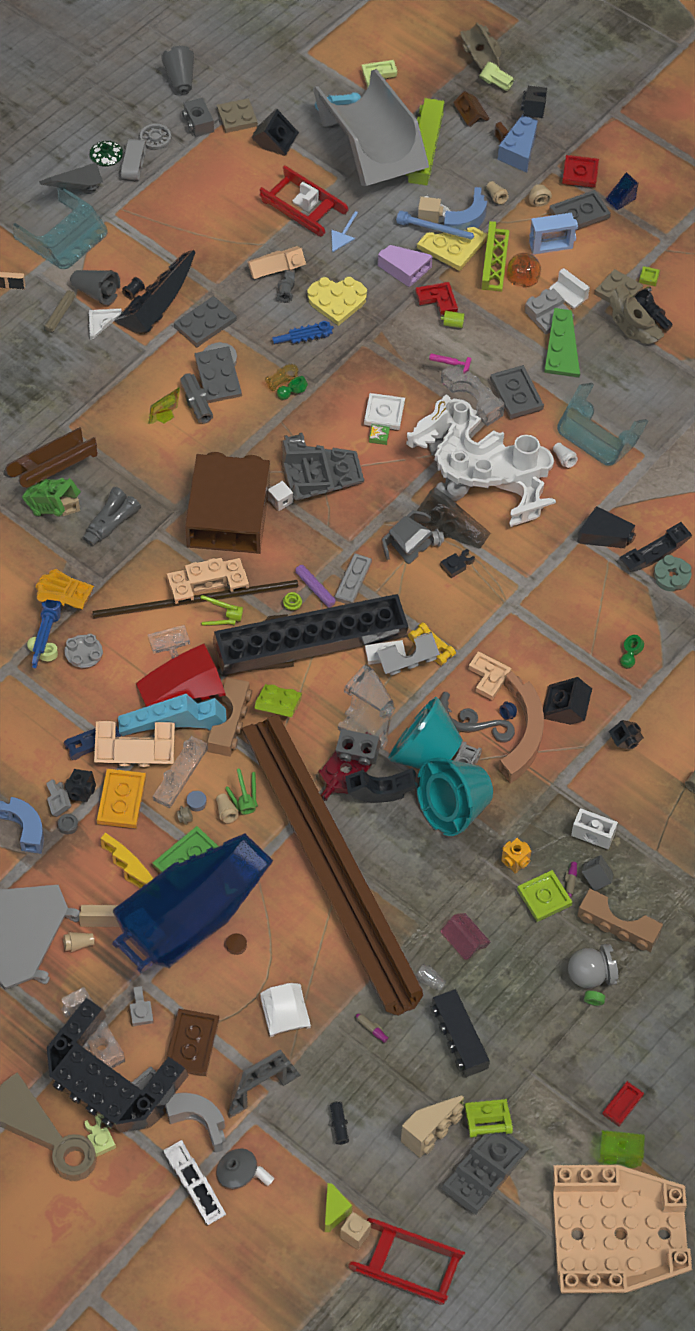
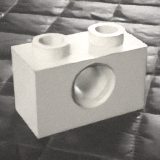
M580 808L573 824L571 836L609 850L618 822Z

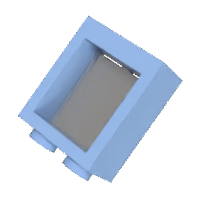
M572 213L531 219L529 244L533 255L573 249L574 241H576L575 230L578 229L577 220L573 218Z

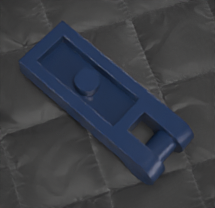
M116 726V737H121L120 732ZM96 728L64 741L65 748L69 749L71 760H77L82 755L95 751Z

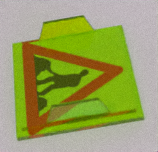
M180 387L150 406L149 424H153L157 420L165 424L174 418L172 411L178 407Z

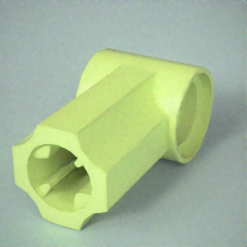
M487 62L479 75L485 82L493 83L505 91L511 88L514 81L513 77L501 71L498 66L491 62Z

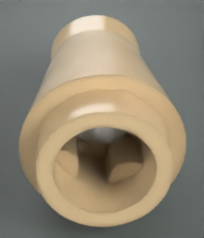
M494 181L487 184L486 188L495 203L503 204L508 200L506 189L497 185Z
M226 794L218 795L216 801L220 819L224 823L234 822L238 818L237 808Z
M68 932V934L63 935L65 951L74 952L94 945L93 933Z

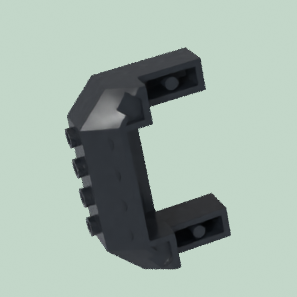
M86 997L46 1047L49 1076L53 1081L52 1086L61 1093L63 1091L67 1093L74 1103H80L85 1106V1110L95 1117L97 1115L100 1117L102 1123L110 1129L113 1127L121 1133L150 1128L165 1115L163 1108L189 1076L186 1068L168 1057L143 1090L138 1088L83 1048L84 1044L106 1018L103 1009Z

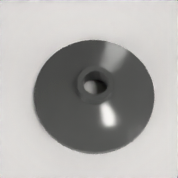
M241 1148L228 1152L220 1160L217 1167L219 1182L229 1189H238L248 1184L257 1170L255 1156L249 1150Z

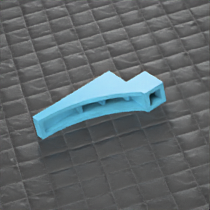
M187 694L118 716L119 732L122 736L155 729V722H175V727L211 730L212 726L220 725L227 721L226 708L215 698L197 704Z

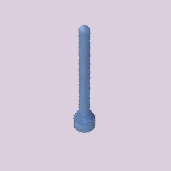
M401 210L397 215V224L408 225L410 223L470 240L474 238V234L471 232L411 217L406 211Z

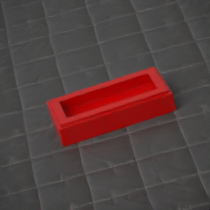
M627 1081L603 1111L602 1115L620 1127L642 1099L644 1092Z

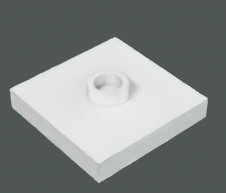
M370 393L364 425L372 426L373 424L400 430L405 398Z

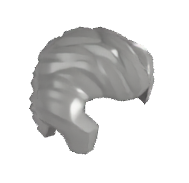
M447 477L446 484L440 482L436 486V491L439 495L450 501L460 500L470 489V486L461 483L456 484Z

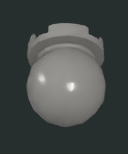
M611 944L601 945L600 951L593 948H583L576 951L569 959L568 973L570 979L576 985L589 989L600 986L604 980L609 986L616 985L618 968L616 960L611 958L610 952H613Z

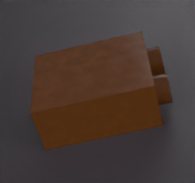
M210 452L207 455L196 454L185 525L187 548L261 554L268 489L270 488V460H263L256 455H247L243 458L227 457L220 452Z

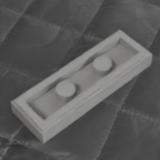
M354 553L335 595L336 601L345 604L354 603L371 566V558Z

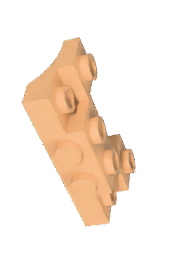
M213 558L208 561L185 565V570L167 573V580L175 604L179 600L189 598L194 600L193 593L226 587L227 582L231 592L235 588L245 586L246 589L249 588L248 579L240 558L224 562L222 558Z
M96 721L94 762L119 763V766H131V763H138V766L148 767L150 763L174 764L175 722H155V737H116V721Z

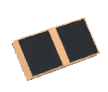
M0 272V288L25 290L24 273Z

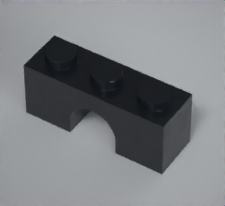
M528 85L527 91L523 92L521 110L524 111L523 116L543 119L547 96L546 87Z

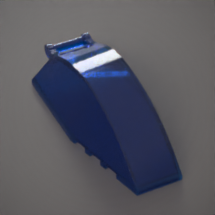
M244 833L224 842L222 846L214 849L211 847L203 854L198 856L192 855L184 862L172 864L113 909V914L123 933L113 941L112 945L115 948H119L137 966V970L140 973L146 971L153 964L166 968L172 967L230 921L273 863V859ZM129 940L147 959L143 961L125 942Z

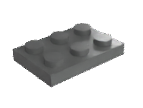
M595 190L558 202L549 207L552 215L572 213L573 218L577 220L578 229L608 219L611 215Z
M212 296L174 322V328L195 347H199L237 321V316L215 296Z
M229 346L194 353L208 403L242 396Z
M524 365L490 375V380L510 419L543 410L544 404Z

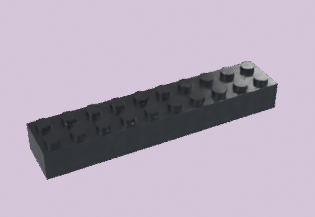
M394 594L214 631L213 645L222 675L404 638L409 626L399 596Z

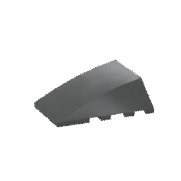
M287 440L282 441L283 472L286 484L293 492V499L300 500L364 482L357 451L332 448L330 450L324 449V446L320 445L311 447L306 446V443L298 442V444H291Z
M281 1049L237 1075L227 1115L229 1119L248 1108L247 1091L273 1075H276L283 1086L301 1076Z

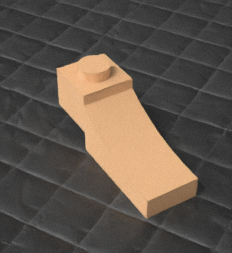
M298 246L284 251L278 250L247 261L253 279L306 265L302 248Z

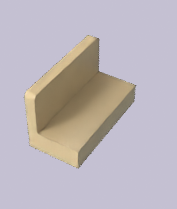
M81 905V912L79 913L80 926L121 927L122 905Z

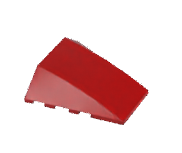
M204 643L167 661L136 682L146 707L187 694L192 699L201 697L202 700L210 699L211 695L219 694V697L226 696L216 666Z

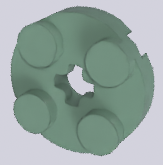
M666 555L664 559H661L656 564L654 569L657 585L663 590L675 592V589H685L691 580V565L678 557ZM670 572H675L677 576H670L669 574Z

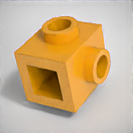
M518 838L512 842H507L502 848L501 861L515 874L525 868L531 861L529 845L521 842Z

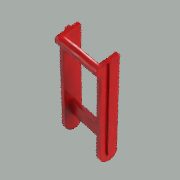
M286 165L283 166L285 177L271 191H267L263 187L259 189V196L264 204L268 203L320 237L326 231L317 222L331 208H334L341 214H346L349 211L348 206L343 201ZM290 181L299 187L304 182L319 190L318 199L323 202L308 216L275 196Z
M367 1218L366 1221L371 1224V1228L382 1232V1235L369 1266L350 1261L348 1267L359 1274L430 1299L439 1305H444L448 1299L447 1292L456 1268L465 1252L374 1218ZM395 1237L451 1257L438 1292L382 1272Z

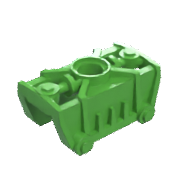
M46 478L28 487L22 498L35 516L54 514L60 517L64 513L65 508L59 497L77 498L81 491L71 478L68 480L64 478L58 480Z

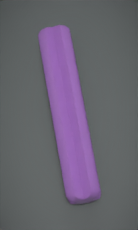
M299 565L296 568V574L327 607L330 608L335 605L336 599L304 565Z

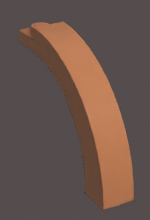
M512 671L505 675L504 685L516 698L523 710L526 720V731L519 745L500 760L499 770L510 784L523 775L535 760L540 749L544 728L543 708L535 688L530 681L523 684L521 678Z

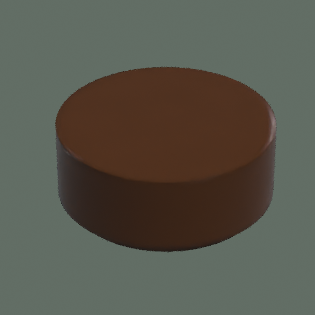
M239 933L230 935L226 941L227 950L234 955L242 954L247 948L246 938Z

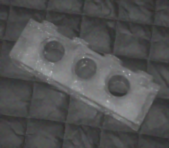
M84 987L62 998L63 1007H61V1010L66 1019L73 1015L86 997L92 1001ZM103 1020L84 1044L83 1048L90 1051V1053L109 1067L114 1068L125 1062L124 1053ZM100 1045L106 1046L104 1050L96 1049Z

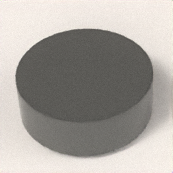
M72 814L62 815L58 820L60 832L67 835L76 832L78 829L77 818Z

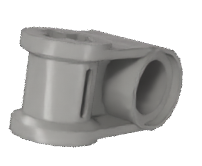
M463 741L455 761L476 765L482 748H474Z

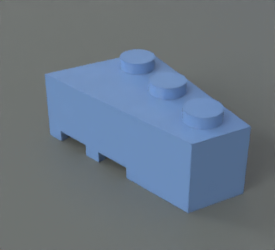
M523 115L520 117L499 145V161L527 173L538 120Z

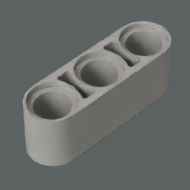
M128 139L121 170L122 179L139 181L146 153V140Z

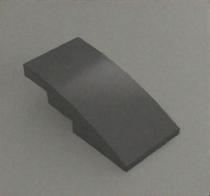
M505 1132L485 1134L472 1147L469 1155L457 1166L453 1175L443 1184L442 1190L477 1215L516 1168L529 1148Z

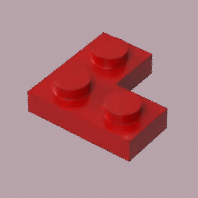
M449 282L415 288L419 305L436 302L440 315H445V311L458 312V306Z

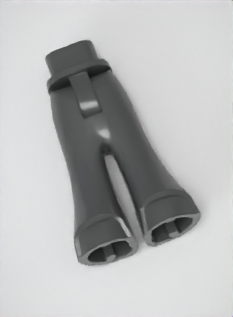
M113 487L103 509L90 523L82 538L92 546L97 541L101 542L120 523L139 511L141 504L132 496L126 497V494L120 488Z

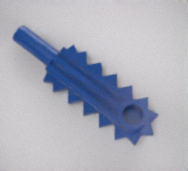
M321 321L319 324L315 323L312 326L308 324L307 327L301 326L299 329H290L289 334L272 337L273 344L290 340L291 343L295 344L296 342L300 343V341L306 342L308 339L327 338L330 334H333L334 326H331L330 322Z

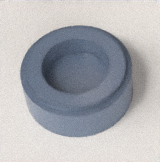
M193 791L188 794L187 806H189L190 810L201 811L205 808L207 801L203 792Z

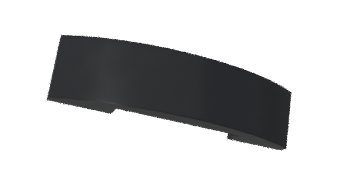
M680 522L666 530L664 536L639 550L634 548L622 555L620 560L630 572L641 570L660 561L666 555L673 553L692 537V534Z

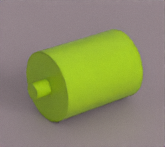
M445 311V316H441V320H444L443 326L463 328L465 313Z

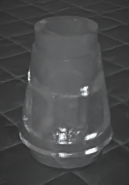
M423 964L416 974L419 983L439 992L446 984V981L430 965Z

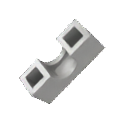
M432 632L414 637L416 649L409 656L401 655L396 645L378 650L377 652L385 674L395 675L401 672V668L408 667V669L419 666L418 662L426 660L427 663L436 660V656L440 654Z

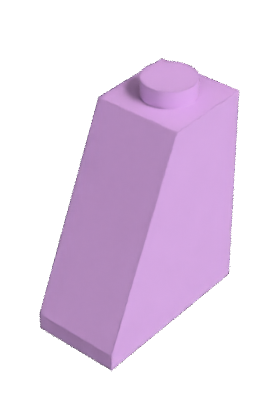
M389 245L379 252L378 266L410 287L432 268L433 256Z

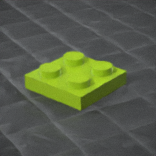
M265 684L256 700L255 709L293 717L301 701L302 693L294 689H284L276 685Z
M553 870L517 886V891L536 922L572 906L571 898Z

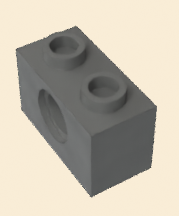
M203 97L184 102L182 115L184 120L188 121L189 131H192L195 137L213 133L214 120Z

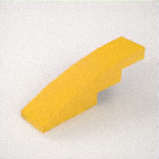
M104 833L101 837L102 848L112 854L113 864L124 870L125 880L158 900L160 897L159 887L149 871L125 846L107 833Z

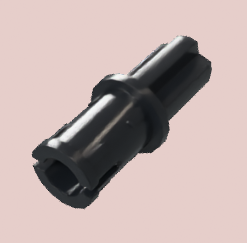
M335 1101L330 1104L331 1126L334 1127L336 1144L343 1145L349 1142L346 1127L348 1120L345 1119L342 1102Z

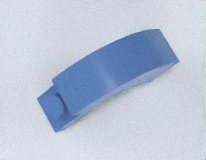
M475 187L474 201L471 207L458 212L445 211V226L467 230L468 227L478 228L483 223L486 216L487 201H484V195H481L480 187Z
M11 797L9 804L0 801V819L14 821L23 828L20 839L21 850L41 854L44 845V833L41 819L36 810L30 804L18 798Z

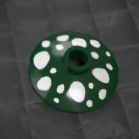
M113 141L98 142L90 149L91 160L99 166L109 167L115 165L123 157L121 146Z

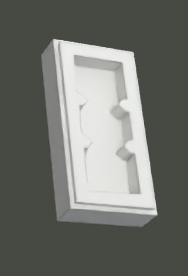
M403 640L365 645L368 665L381 663L377 651L392 645H396L398 652L406 656Z

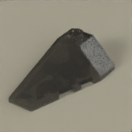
M437 488L430 490L417 511L427 513L431 517L429 523H417L431 531L438 529L445 538H451L461 543L481 548L491 534Z

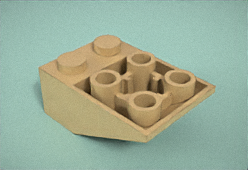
M461 1095L417 1110L402 1125L401 1142L419 1158L424 1153L429 1154L434 1148L436 1140L438 1138L443 1139L448 1133V1128L451 1124H457L462 1118L464 1097Z

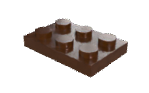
M178 1009L167 1058L170 1057L186 1068L187 1073L207 1076L220 1019L219 1015Z

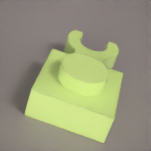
M95 1116L97 1124L90 1126L89 1122L85 1121V1127L88 1132L92 1133L87 1137L92 1142L97 1157L115 1149L116 1145L108 1128L101 1129V1119Z

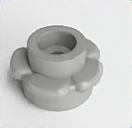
M438 529L432 531V535L429 537L432 541L431 545L440 547L441 543L444 542V535Z

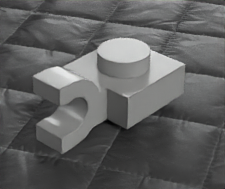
M50 780L46 783L51 793L47 800L52 815L58 817L71 808V803L67 790H64L63 783L59 782L56 784L55 780Z
M142 986L134 987L136 1003L130 1004L133 1026L152 1024L151 1002H144Z

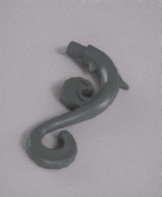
M443 692L440 701L450 716L449 712H452L448 707L450 694ZM470 708L463 709L459 716L461 722H464L466 719L469 720L467 723L458 722L450 716L458 731L474 732L501 725L507 729L506 733H499L496 727L492 730V734L497 741L508 742L515 735L513 724L507 720L477 723V712Z

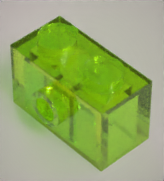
M602 1130L599 1162H603L605 1165L621 1164L628 1168L641 1167L644 1160L645 1135Z

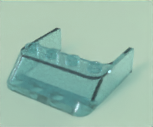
M57 187L58 200L74 211L43 236H35L16 223L12 227L16 240L56 267L68 269L107 236L108 230L91 205L67 189Z

